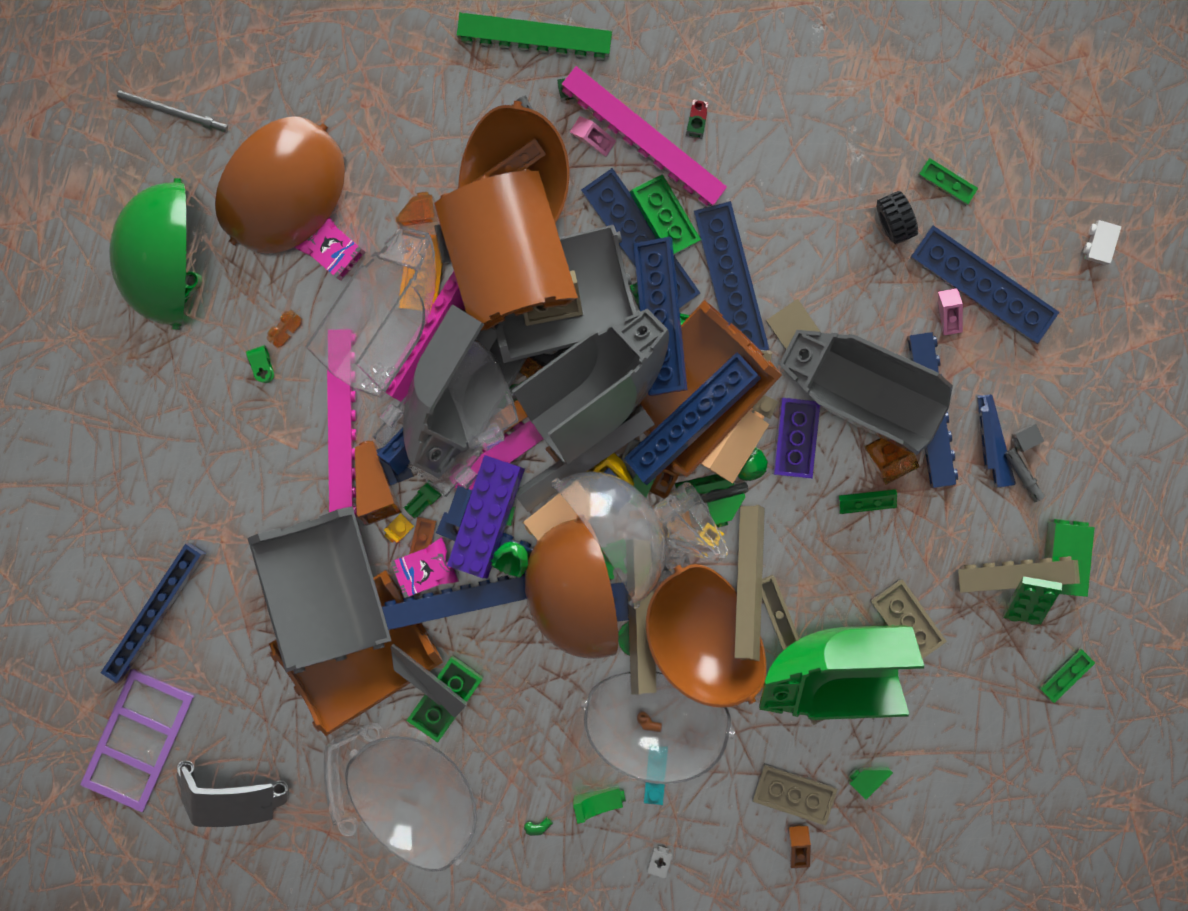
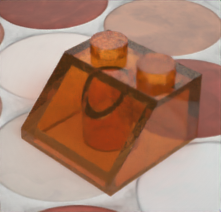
M428 192L417 193V196L412 197L398 214L396 223L399 226L438 222L433 195H429Z
M882 438L864 446L885 485L919 468L915 454Z

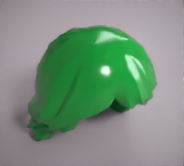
M757 447L754 448L737 476L739 479L753 481L762 477L767 472L768 460L762 450L757 449Z
M506 542L494 552L491 565L500 572H504V574L520 578L528 567L527 551L516 542Z

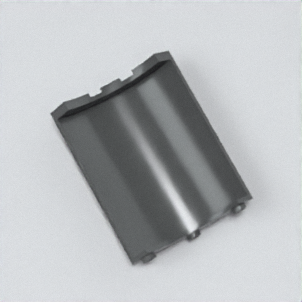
M614 225L560 237L569 271L575 270L583 315L528 326L525 324L524 314L516 316L515 313L505 316V321L495 325L504 363L572 347L591 332L596 330L601 332L608 329V325L622 323L625 321L624 318L640 312V310L636 311L629 288V285H632L630 274H626L619 246V243H622L620 231L616 232Z
M353 506L337 509L312 521H303L293 524L292 527L262 532L248 538L285 672L294 671V674L306 671L305 667L328 660L342 661L347 659L346 655L371 647H373V650L385 647L384 643L391 641Z

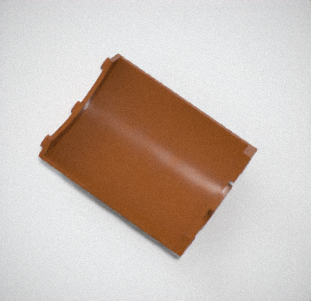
M523 169L519 172L492 177L483 176L476 182L441 195V198L434 203L466 313L484 324L481 330H488L496 324L505 321V316L515 313L516 316L533 311V307L543 305L544 308L567 306L578 298L539 171Z
M705 300L681 325L687 390L656 396H649L647 393L640 404L655 425L643 433L648 436L736 352L742 356L761 379L671 462V469L676 474H683L686 477L699 466L782 376L771 361H767L763 357L764 354L732 323L728 325L729 323L722 317L723 315Z
M387 570L373 578L381 607L384 606V602L395 600L396 603L403 602L404 597L399 592L398 585ZM422 623L388 630L391 641L384 643L385 647L373 650V647L348 654L346 655L347 659L336 662L335 659L311 665L305 667L306 671L294 674V671L286 672L295 684L293 686L295 692L304 699L314 719L312 724L318 732L321 731L325 736L331 734L410 684L393 668L391 651L393 644L428 671L443 663L435 645L431 644L428 638L429 634ZM275 639L269 643L271 648L270 656L284 668L277 640Z

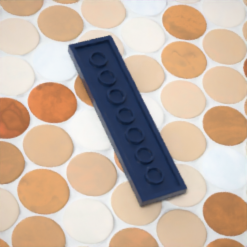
M611 168L581 189V191L606 226L614 225L616 232L620 231L622 243H619V245L636 268L634 244L655 240L656 237L630 192L614 169ZM674 256L679 308H681L701 293Z
M731 201L694 210L719 312L729 323L728 325L732 323L759 350H770Z
M934 225L931 226L910 257L1035 344L1040 342L1060 313Z
M665 237L635 243L634 254L640 312L648 309L669 331L666 356L658 377L649 390L648 395L656 396L686 391L687 380L672 238Z
M736 352L624 458L642 482L648 485L752 388L761 377Z

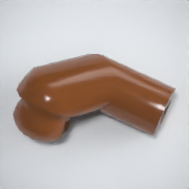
M643 711L637 715V721L643 730L662 731V723L653 722L646 712Z

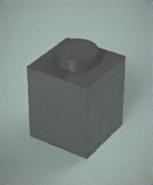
M1032 424L1012 434L1014 438L1012 443L1016 450L1019 449L1020 452H1024L1044 442L1036 424Z

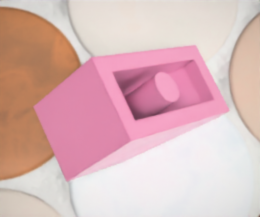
M579 116L570 130V133L581 142L605 157L616 142L613 137L593 121Z
M952 289L938 292V307L943 335L963 332V303L958 290Z

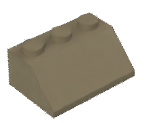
M575 270L570 271L578 298L567 306L544 308L543 305L533 307V311L524 313L526 326L583 315Z

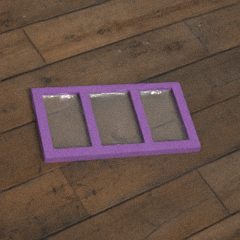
M131 669L80 785L135 810L144 812L194 696L135 669Z

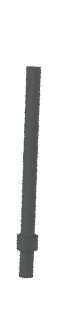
M121 90L117 93V98L201 124L204 128L210 130L214 128L226 132L228 129V125L214 121V118L208 116L204 118Z

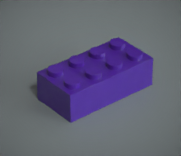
M780 398L772 474L813 479L820 405L816 401Z

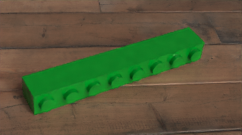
M459 12L457 38L461 39L463 43L478 41L481 45L491 46V43L499 44V47L502 48L518 46L520 50L535 48L538 52L548 53V50L556 51V54L567 55L568 52L575 53L577 57L593 55L595 59L604 60L605 57H610L612 31Z

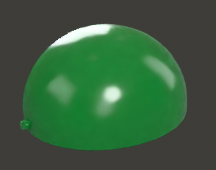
M174 178V182L162 183L148 187L135 195L122 209L114 224L109 248L113 279L127 304L144 318L156 323L170 325L172 330H180V326L183 323L185 304L186 195L185 185L181 182L180 178Z

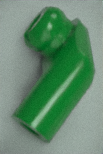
M548 817L539 825L527 822L524 825V830L529 836L542 835L553 822Z

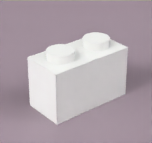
M1101 220L1092 224L1088 233L1091 235L1089 243L1086 242L1083 250L1085 254L1084 259L1103 265L1111 264L1121 226Z

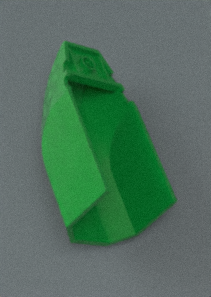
M905 625L839 627L818 631L797 640L788 646L771 665L764 682L759 710L779 714L790 712L792 716L805 715L811 720L909 717V711L898 677V670L924 669V663L913 627Z

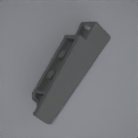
M395 644L391 646L394 670L438 705L442 704L455 718L463 710L467 702Z

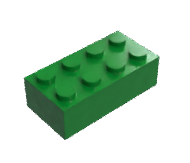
M453 655L437 676L439 680L450 687L454 693L466 702L484 678ZM424 695L406 721L438 743L455 718L442 704L438 705L427 695Z

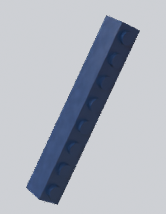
M933 332L907 336L910 360L939 373L938 366L941 363L939 355H936L935 347L938 346L936 336H933ZM946 412L931 443L924 448L930 488L956 485V480H958L957 469H954L953 466L955 453L950 447L952 433L947 428V423H949L948 412Z
M191 543L183 546L100 672L115 683L123 680L206 553Z
M524 571L520 578H509L506 575L497 577L498 581L491 583L490 579L479 581V585L471 587V583L461 585L460 589L455 591L452 588L442 589L441 594L437 595L429 592L422 594V598L418 599L410 596L403 598V602L396 603L395 600L384 602L382 610L388 630L525 600L526 572Z

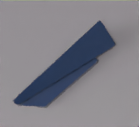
M993 395L977 396L984 469H992L994 487L1013 486L1016 482L1011 463L1004 454L1007 452Z

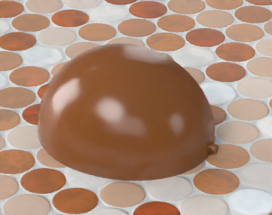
M514 101L512 105H501L493 108L478 122L467 142L460 166L458 188L472 183L535 138L546 155L526 169L539 171L551 213L556 223L563 210L569 187V161L559 132L545 116L535 110L521 106L522 102Z
M302 117L278 119L254 132L235 151L221 175L215 197L217 220L221 228L230 236L229 242L235 246L236 243H239L245 248L258 253L282 252L306 241L327 221L336 207L342 192L345 166L342 152L336 141L327 133L328 127L325 124L317 125L313 121Z
M577 515V519L563 522L550 529L533 548L525 573L526 600L536 626L555 647L580 658L598 659L616 655L618 650L617 616L610 579L593 528L584 515Z
M692 564L686 567H681V565L674 567V574L666 578L655 590L646 616L647 640L658 668L679 692L703 705L731 707L744 702H748L749 705L756 702L755 697L763 688L766 678L765 651L760 636V661L735 658L736 590L720 574L704 565Z

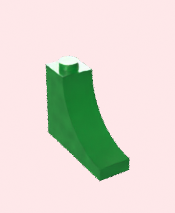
M619 786L574 795L573 806L577 824L585 823L589 818L601 813L623 808V802H626L624 790L620 791Z

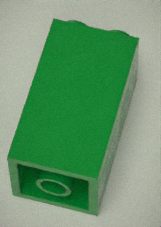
M1054 519L1053 523L1048 522L1044 558H1052V562L1060 561L1059 557L1071 556L1072 560H1078L1080 584L1062 585L1060 594L1088 597L1095 527H1090L1088 522L1073 521V525L1068 520Z

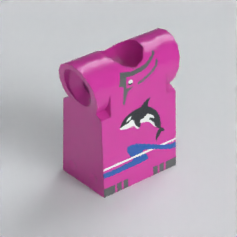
M330 217L314 235L294 247L313 257L340 281L365 254L363 249L337 228Z
M442 537L422 550L391 561L404 598L439 584L459 582L455 569L447 566V548Z

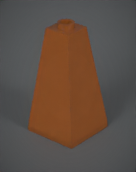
M364 441L355 447L357 516L366 526L402 513L392 485L390 486L381 461L377 456V445L373 441Z

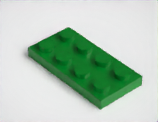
M663 174L630 191L631 196L656 239L672 238L674 255L701 240Z
M1023 576L1003 611V618L1014 622L1023 621L1031 625H1041L1062 591V583Z

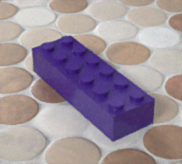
M484 455L447 566L488 579L492 568L491 560L493 559L494 552L499 548L525 468Z

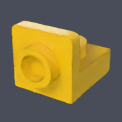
M400 513L384 529L386 532L385 537L392 543L394 541L399 543L415 526Z

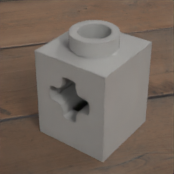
M658 846L657 849L653 847L647 873L666 879L672 859V853L669 852L668 848ZM662 857L664 862L658 865L656 860Z

